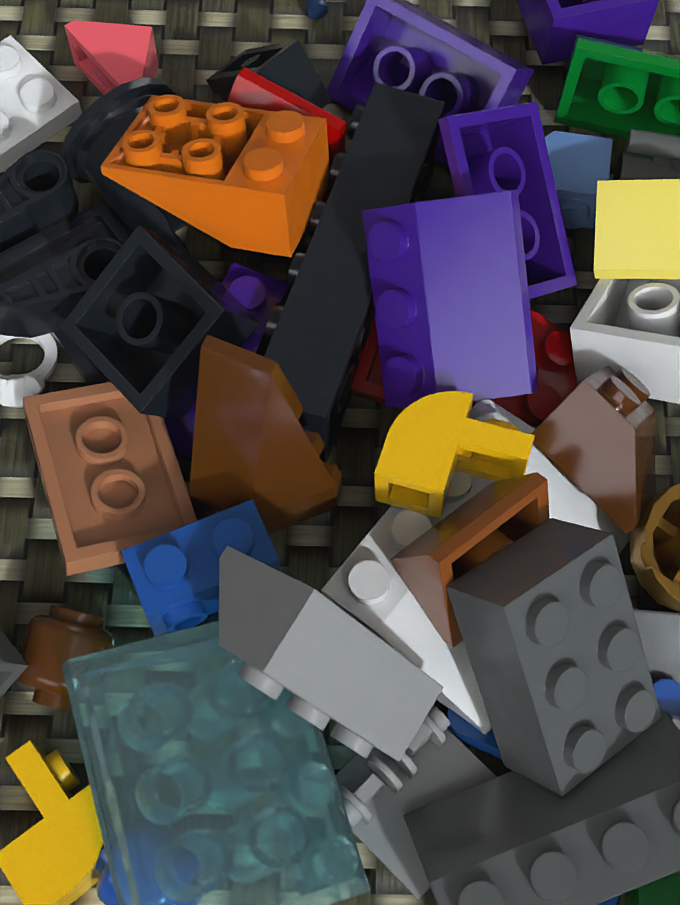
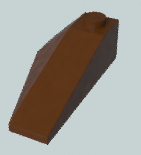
M210 335L206 336L200 350L189 497L196 518L201 520L253 499L267 533L271 534L336 509L341 498L342 474L336 464L325 461L323 463L320 454L325 444L320 435L315 432L305 431L298 420L304 408L278 362Z

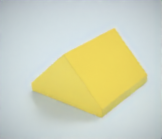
M680 179L597 181L594 246L595 278L680 279Z

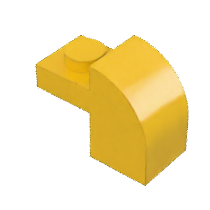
M445 391L420 398L406 407L397 416L388 431L374 472L375 501L441 519L455 471L495 482L525 475L535 435L521 432L515 425L503 420L488 419L482 422L470 419L473 393Z
M29 740L5 759L44 818L0 850V868L24 905H70L98 881L100 874L95 871L96 863L105 845L117 832L116 815L106 790L94 781L79 793L73 795L71 790L81 782L65 757L57 748L47 755L44 750Z

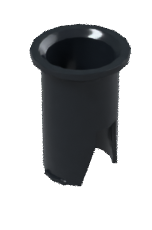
M143 77L121 84L98 98L78 117L64 139L60 156L66 162L70 177L79 183H93L132 233L140 225L179 242L189 252L187 246L175 233L187 225V222L102 175L101 164L152 95H176L174 90L161 78ZM251 251L263 260H267L271 255Z

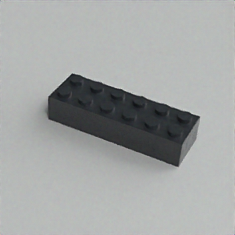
M376 82L366 106L357 104L353 111L348 129V139L352 141L347 153L338 151L334 157L328 179V186L332 187L331 193L327 201L318 199L313 208L308 227V235L312 236L311 242L306 252L296 251L287 277V286L291 287V291L285 305L276 302L273 306L265 331V339L270 342L264 357L278 362L304 409L298 421L305 431L318 433L325 445L320 454L323 463L324 461L328 462L351 400L350 388L375 318L362 211L425 200L434 176L441 131L438 119L443 118L445 106L443 101Z

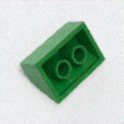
M577 34L566 70L554 122L627 139L630 128L680 136V57Z

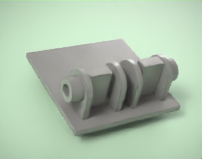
M434 705L400 762L373 747L367 759L357 753L317 794L318 798L418 900L426 893L430 885L403 815L497 777L447 729L451 724L449 719Z

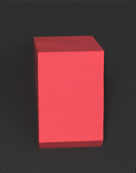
M72 20L64 25L74 64L103 95L121 84L143 77H157L159 63L151 26Z

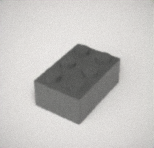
M550 518L446 586L505 767L560 796H564L662 718L613 533Z

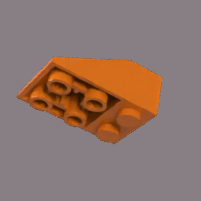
M172 94L152 95L100 167L102 175L231 248L292 257L310 222L317 200L322 199L328 188L330 164L326 118L304 116L291 110L274 112L245 108L232 102L215 104L186 100Z

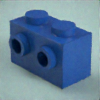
M253 499L121 551L155 637L166 632L178 633L193 628L202 623L208 615L219 611V558L227 546L280 571L279 558Z

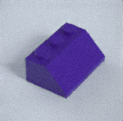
M367 0L327 88V92L331 99L354 111L357 104L366 106L376 82L445 102L443 117L517 105L534 70L407 0ZM440 131L436 160L449 167Z
M537 101L450 115L438 119L456 197L518 190L529 299L577 285Z
M518 190L421 201L362 211L386 408L408 407L420 398L445 391L473 393L472 402L538 392Z

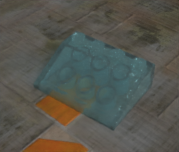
M219 621L68 659L62 664L118 905H336L370 892L369 883L321 729L285 707L292 696V693L285 688L278 699L274 700L237 676L245 662L219 646Z

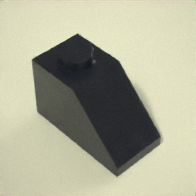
M298 40L246 49L206 80L210 88L227 102L238 73L245 67L322 109L332 101Z

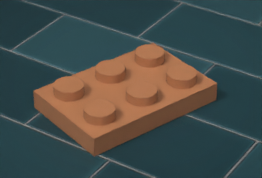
M111 382L23 397L24 415L66 576L123 564L125 561L121 553L122 550L197 521L163 417L140 414Z

